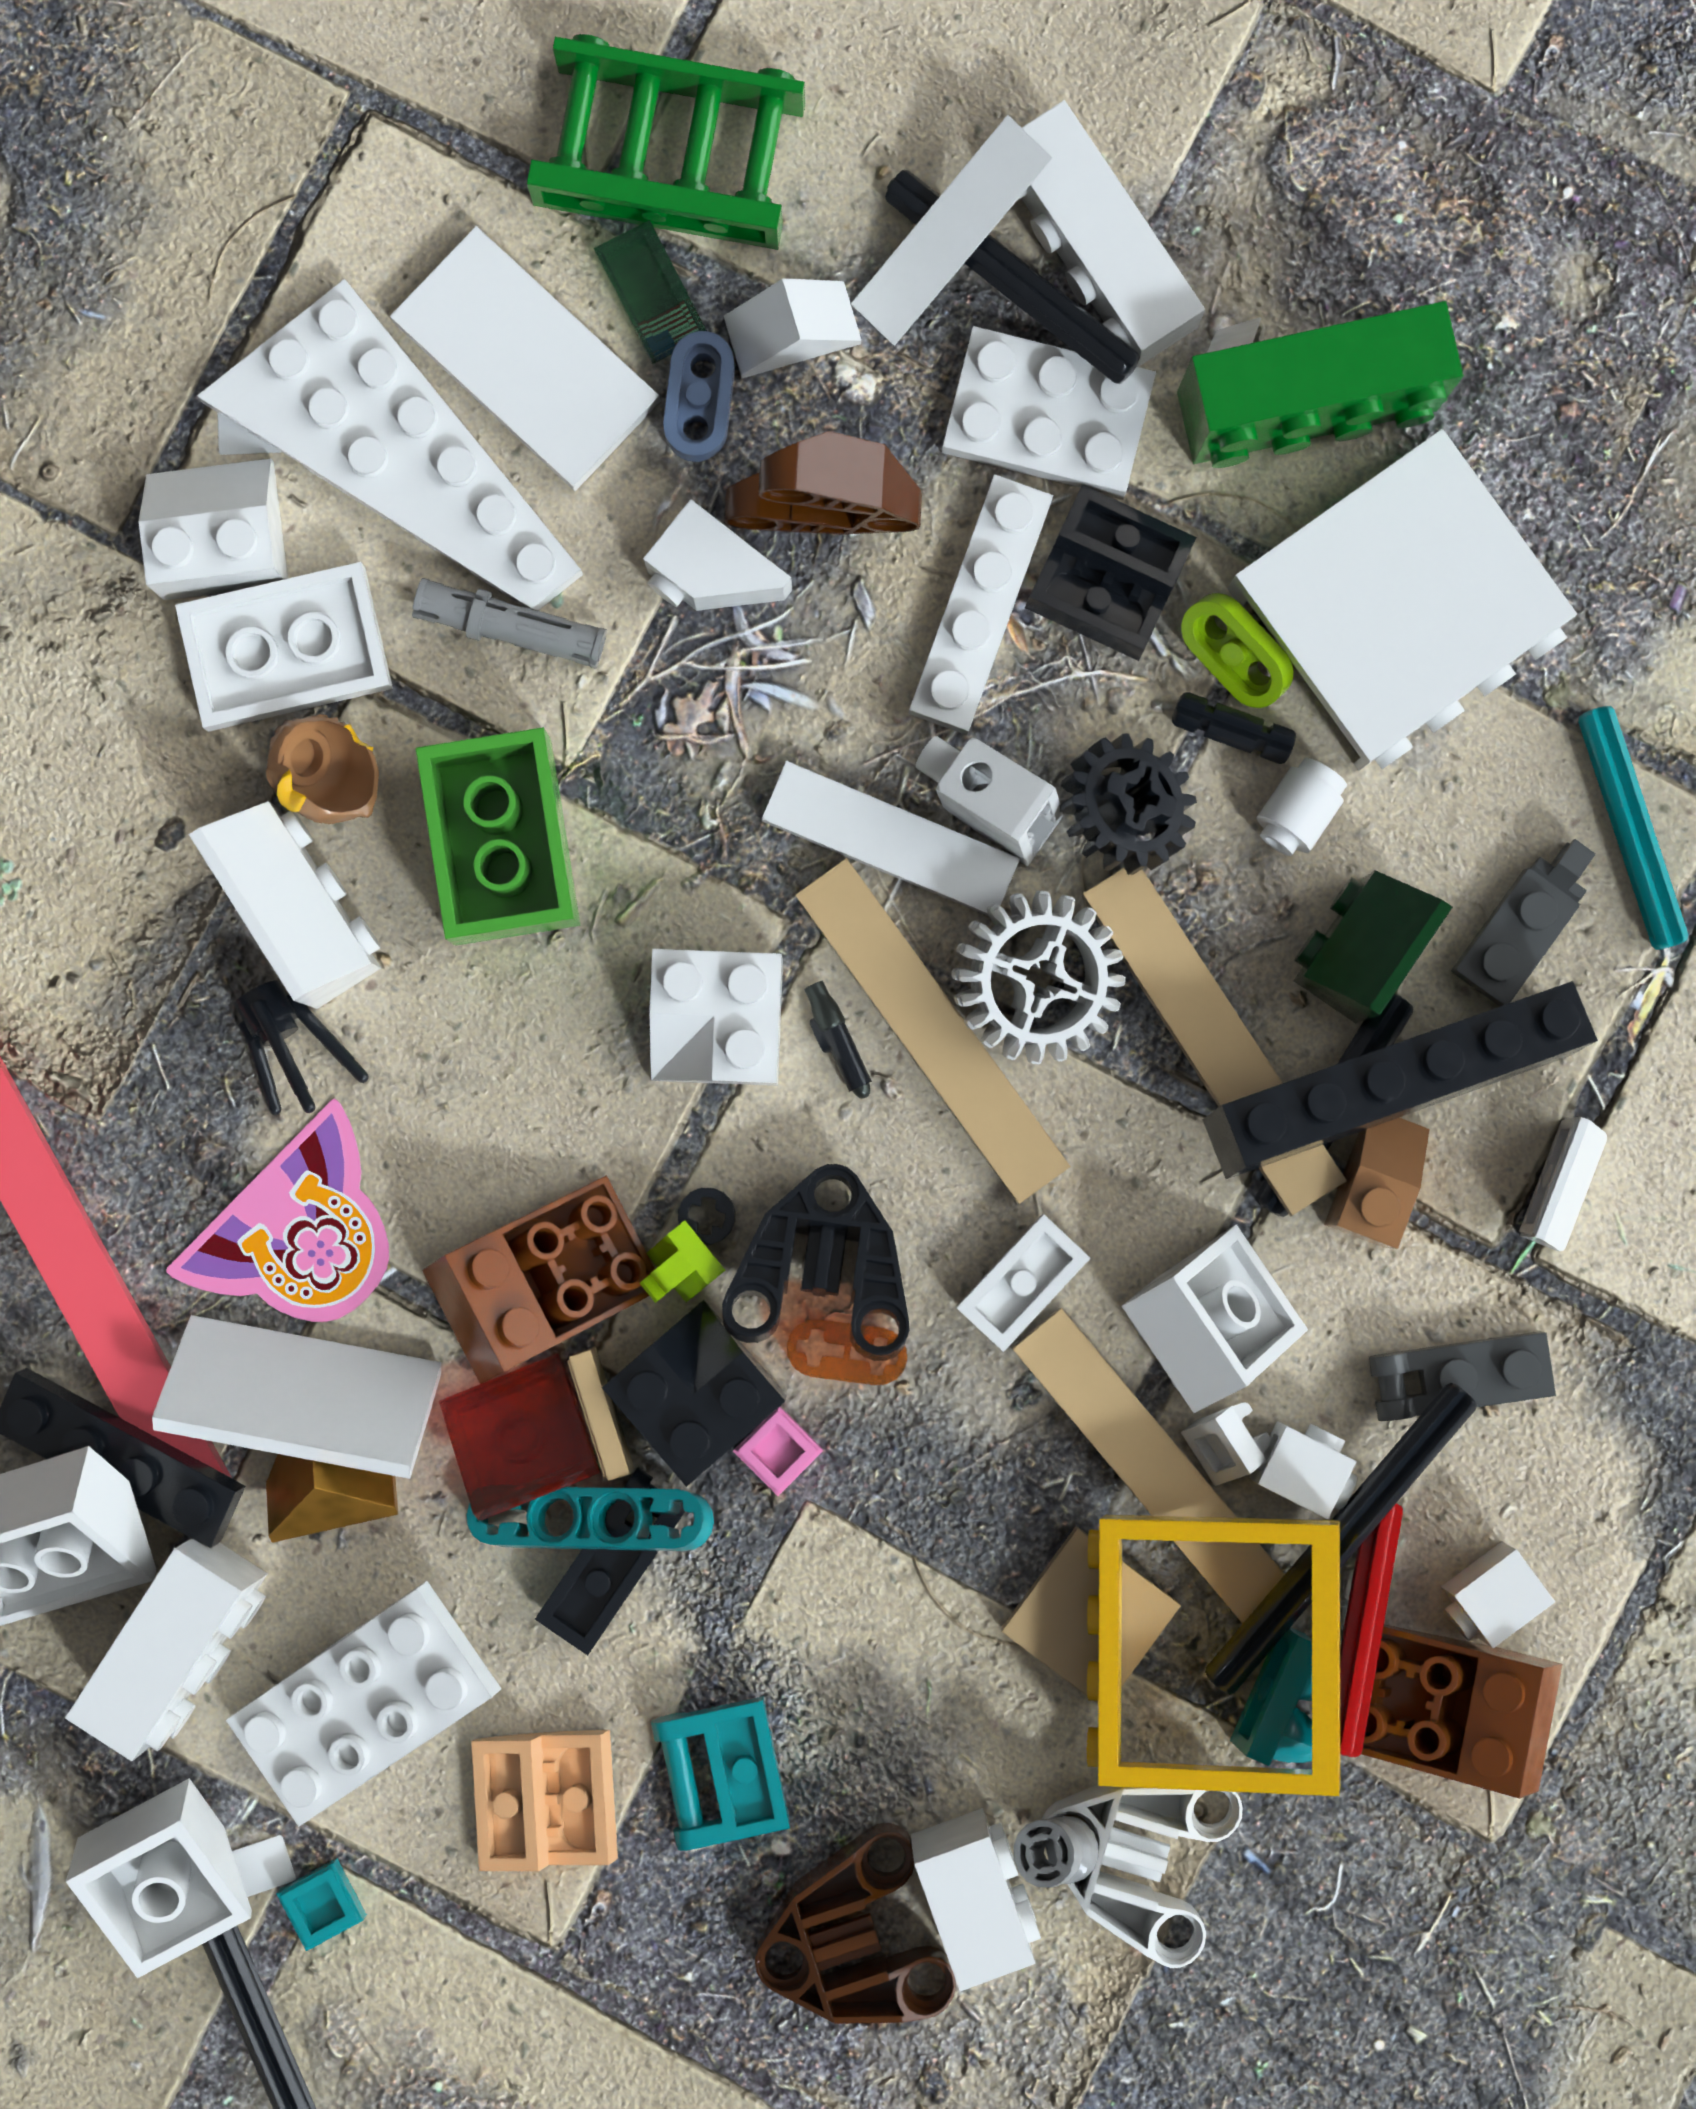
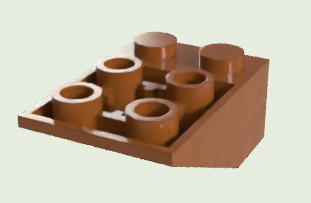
M606 1175L442 1256L422 1271L479 1383L482 1384L649 1297L648 1293L639 1283L650 1275L655 1268Z
M1384 1624L1361 1754L1519 1799L1536 1793L1540 1787L1563 1664L1499 1647L1492 1648L1489 1645Z

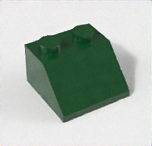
M1376 870L1363 877L1361 882L1351 877L1330 906V909L1336 912L1338 916L1325 935L1316 929L1297 954L1294 961L1303 967L1293 981L1355 1024L1379 1016L1453 906L1438 897Z

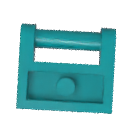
M764 1696L688 1713L669 1714L653 1719L650 1722L654 1741L661 1742L679 1825L673 1829L677 1850H693L790 1829V1819ZM704 1734L721 1814L719 1819H703L686 1737Z

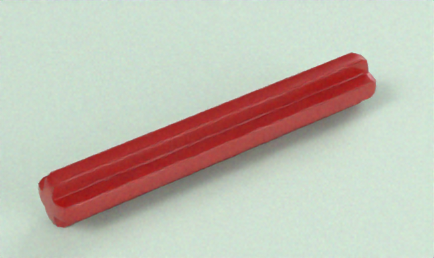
M1397 1503L1357 1549L1340 1646V1755L1359 1757L1363 1749L1403 1515L1402 1506Z

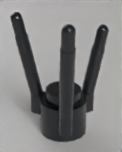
M279 980L259 985L235 1001L234 1005L243 1020L238 1024V1028L248 1044L262 1092L264 1093L269 1112L272 1115L281 1113V1104L264 1046L272 1047L304 1112L312 1113L316 1108L308 1087L284 1039L298 1030V1026L294 1021L296 1018L308 1028L358 1082L365 1083L368 1081V1073L350 1052L309 1010L307 1005L293 1001L290 994H286Z

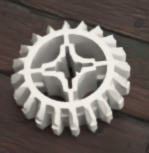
M1036 891L1032 910L1030 911L1028 902L1023 894H1012L1009 903L1012 916L1009 917L1000 905L991 904L987 907V912L995 925L992 929L978 921H972L968 926L971 933L981 939L978 947L975 948L964 943L958 944L956 952L961 956L971 958L972 964L971 969L960 967L953 969L952 978L957 981L971 982V989L959 992L954 996V1000L959 1006L977 1004L978 1008L968 1014L964 1020L965 1025L974 1030L989 1023L982 1035L981 1043L988 1048H993L1005 1037L1003 1044L1004 1057L1015 1060L1025 1045L1028 1062L1041 1064L1047 1044L1053 1059L1059 1062L1067 1059L1068 1053L1066 1039H1069L1077 1049L1081 1051L1087 1050L1090 1047V1043L1083 1031L1087 1026L1101 1034L1108 1030L1107 1023L1097 1016L1101 1007L1115 1012L1119 1010L1121 1003L1114 998L1107 997L1106 992L1108 986H1124L1125 977L1115 973H1108L1107 966L1122 960V951L1118 949L1101 950L1100 947L1110 940L1113 931L1109 926H1100L1088 932L1095 921L1097 913L1092 908L1084 907L1072 918L1075 908V899L1073 897L1062 895L1052 911L1050 893L1047 891ZM1035 925H1047L1043 938H1036L1031 950L1025 955L1010 957L999 953L1004 943L1017 932ZM1065 934L1074 941L1083 958L1085 967L1084 984L1071 978L1065 971L1063 960L1067 947L1062 945ZM1044 960L1042 971L1051 975L1050 979L1063 983L1064 988L1060 989L1048 985L1046 988L1037 986L1038 993L1033 994L1035 984L1026 980L1025 975L1014 972L1012 967L1015 965L1029 970L1032 966L1040 969L1039 961ZM992 971L1004 975L1013 985L1014 998L1011 1007L1015 1009V1013L1011 1022L1005 1018L995 1003L991 989ZM1066 998L1077 1002L1072 1011L1057 1023L1043 1028L1030 1029L1034 1017L1041 1018L1047 1004L1053 1000Z

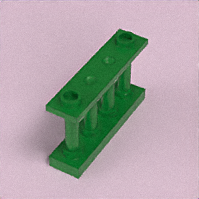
M587 34L575 35L573 39L555 37L553 52L558 72L571 75L572 78L557 156L551 157L549 162L531 159L527 187L533 206L769 249H779L783 228L782 205L772 203V199L767 196L782 114L797 117L804 116V81L795 80L794 76L790 73L775 68H763L758 73L611 47L605 40ZM597 80L634 87L619 167L612 169L611 174L588 170L581 162ZM658 92L695 98L681 178L673 181V185L648 181V177L643 174ZM720 103L757 109L743 188L741 191H737L735 196L710 192V188L705 185Z

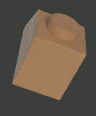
M1399 1117L1358 1132L1343 1172V1176L1347 1181L1338 1186L1324 1225L1383 1248L1398 1249L1421 1188L1430 1129Z

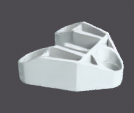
M1096 1784L1052 1804L1046 1810L1042 1819H1052L1068 1814L1078 1815L1087 1822L1098 1842V1859L1094 1870L1085 1879L1068 1884L1086 1915L1142 1954L1164 1966L1181 1968L1192 1963L1200 1955L1206 1938L1204 1924L1194 1907L1182 1899L1153 1891L1150 1886L1101 1872V1865L1160 1882L1162 1874H1165L1170 1844L1114 1828V1821L1116 1820L1178 1839V1836L1206 1842H1218L1229 1837L1237 1829L1242 1819L1243 1807L1237 1792L1221 1791L1228 1797L1229 1811L1224 1819L1214 1824L1203 1823L1194 1814V1805L1197 1799L1204 1792H1207L1205 1790L1098 1786ZM1175 1915H1182L1188 1918L1193 1925V1933L1189 1942L1179 1948H1168L1161 1944L1157 1938V1931L1168 1918Z

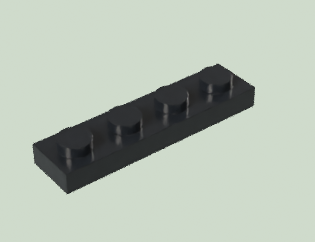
M28 1368L14 1374L0 1406L1 1435L45 1459L89 1446L129 1480L139 1510L209 1548L222 1541L244 1492L245 1485Z

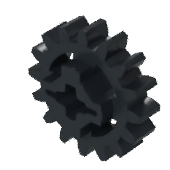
M1123 733L1112 742L1106 737L1102 738L1088 748V751L1086 750L1071 762L1070 765L1074 772L1061 782V787L1073 794L1072 797L1059 805L1060 812L1074 815L1076 823L1066 831L1068 836L1074 837L1083 834L1087 839V843L1084 845L1082 854L1087 858L1100 851L1104 854L1103 869L1108 871L1122 862L1128 875H1134L1146 866L1153 870L1167 862L1169 857L1182 850L1186 846L1182 835L1195 828L1196 822L1191 817L1185 815L1184 811L1197 803L1196 796L1183 794L1180 785L1189 779V775L1187 772L1173 774L1169 766L1173 761L1174 754L1169 751L1159 758L1153 755L1154 745L1153 740L1150 738H1146L1135 747H1133V741L1129 733ZM1107 768H1121L1120 773L1112 771L1107 776L1101 774ZM1149 832L1155 833L1151 840L1136 841L1137 835L1144 836Z

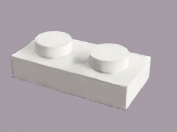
M1042 1214L962 1299L956 1308L1004 1352L1091 1258L1047 1216Z

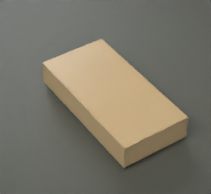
M592 1347L569 1356L567 1363L604 1479L607 1478L610 1481L629 1475L634 1469V1465L614 1402L602 1389L607 1380L597 1348Z

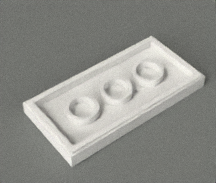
M477 226L390 315L391 320L400 330L574 491L589 478L661 402L659 394Z
M191 1315L152 1415L153 1430L410 1479L440 1381L441 1362Z

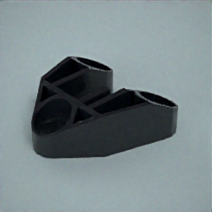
M826 1164L815 1169L765 1213L725 1294L722 1303L723 1325L732 1337L745 1343L761 1342L768 1339L776 1331L780 1322L783 1296L787 1294L796 1233L808 1235L800 1290L812 1292L813 1295L825 1297V1295H839L846 1240L857 1241L858 1249L850 1303L853 1304L850 1342L854 1349L864 1358L874 1361H887L896 1357L904 1349L910 1331L894 1234L858 1176L843 1165ZM832 1179L842 1181L851 1192V1201L846 1208L834 1212L820 1207L814 1196L815 1190L820 1183ZM743 1296L761 1297L770 1308L769 1318L763 1325L757 1328L743 1327L735 1321L732 1315L734 1303ZM874 1313L891 1316L898 1326L897 1338L887 1346L877 1347L867 1342L861 1333V1324L867 1316Z

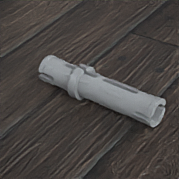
M422 578L413 603V618L436 622L465 631L466 637L469 639L480 641L483 636L500 640L536 652L575 661L594 669L598 667L606 640L607 629L584 625L552 614L509 604L492 598V592L480 588L476 593Z

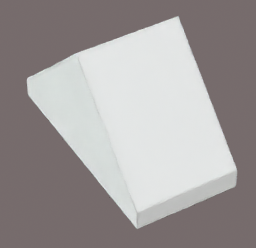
M781 279L724 315L725 325L741 379L861 344V337L844 281Z

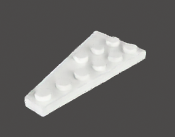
M345 279L197 395L199 400L206 406L230 418L247 429L255 437L268 445L274 446L302 464L304 468L384 519L392 521L411 533L420 542L444 554L469 570L472 575L523 607L539 611L583 575L581 569Z

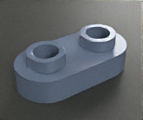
M696 331L684 336L676 344L671 355L663 428L670 449L680 458L692 462L705 461L718 454L726 442L735 374L734 357L728 343L722 337L712 332ZM699 361H709L715 366V371L707 378H699L692 373V368ZM701 422L705 424L708 428L707 434L699 440L688 438L684 432L690 423Z

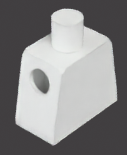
M935 736L922 750L916 762L918 770L938 782L935 790L943 808L1006 853L1020 858L1019 862L1027 867L1063 817V812H1060L1057 790L1054 786L976 738L972 737L960 752L938 736ZM989 784L981 791H972L978 785Z

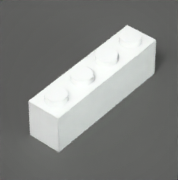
M1066 101L1060 102L1023 126L1022 128L1053 158L1019 199H1022L1034 217L1030 223L1041 246L1050 254L1056 250L1069 269L1065 273L1066 280L1080 303L1087 305L1091 302L1104 321L1102 324L1138 352L1140 358L1137 367L1196 330L1205 312L1204 306Z

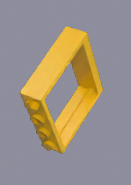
M1108 1514L1099 1519V1530H1089L1087 1549L1089 1569H1099V1595H1089L1087 1606L1088 1634L1099 1635V1661H1089L1087 1668L1088 1701H1098V1727H1088L1086 1747L1087 1766L1098 1767V1786L1339 1796L1341 1786L1340 1520ZM1122 1539L1312 1545V1769L1121 1762Z

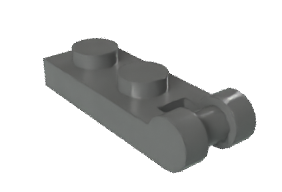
M1538 1331L1369 1356L1371 1376L1378 1377L1381 1399L1375 1401L1378 1421H1394L1420 1416L1441 1390L1450 1383L1456 1384L1466 1391L1476 1401L1477 1407L1556 1396L1547 1332ZM1418 1370L1422 1393L1406 1395L1403 1373Z

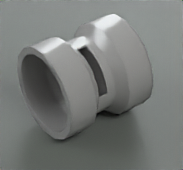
M1061 1816L1052 1819L1036 1820L1027 1824L1018 1833L1014 1843V1862L1017 1870L1027 1882L1036 1887L1051 1888L1085 1879L1094 1870L1098 1859V1842L1094 1832L1084 1821L1076 1817ZM1045 1847L1047 1848V1855L1049 1858L1048 1860L1046 1859L1044 1854Z

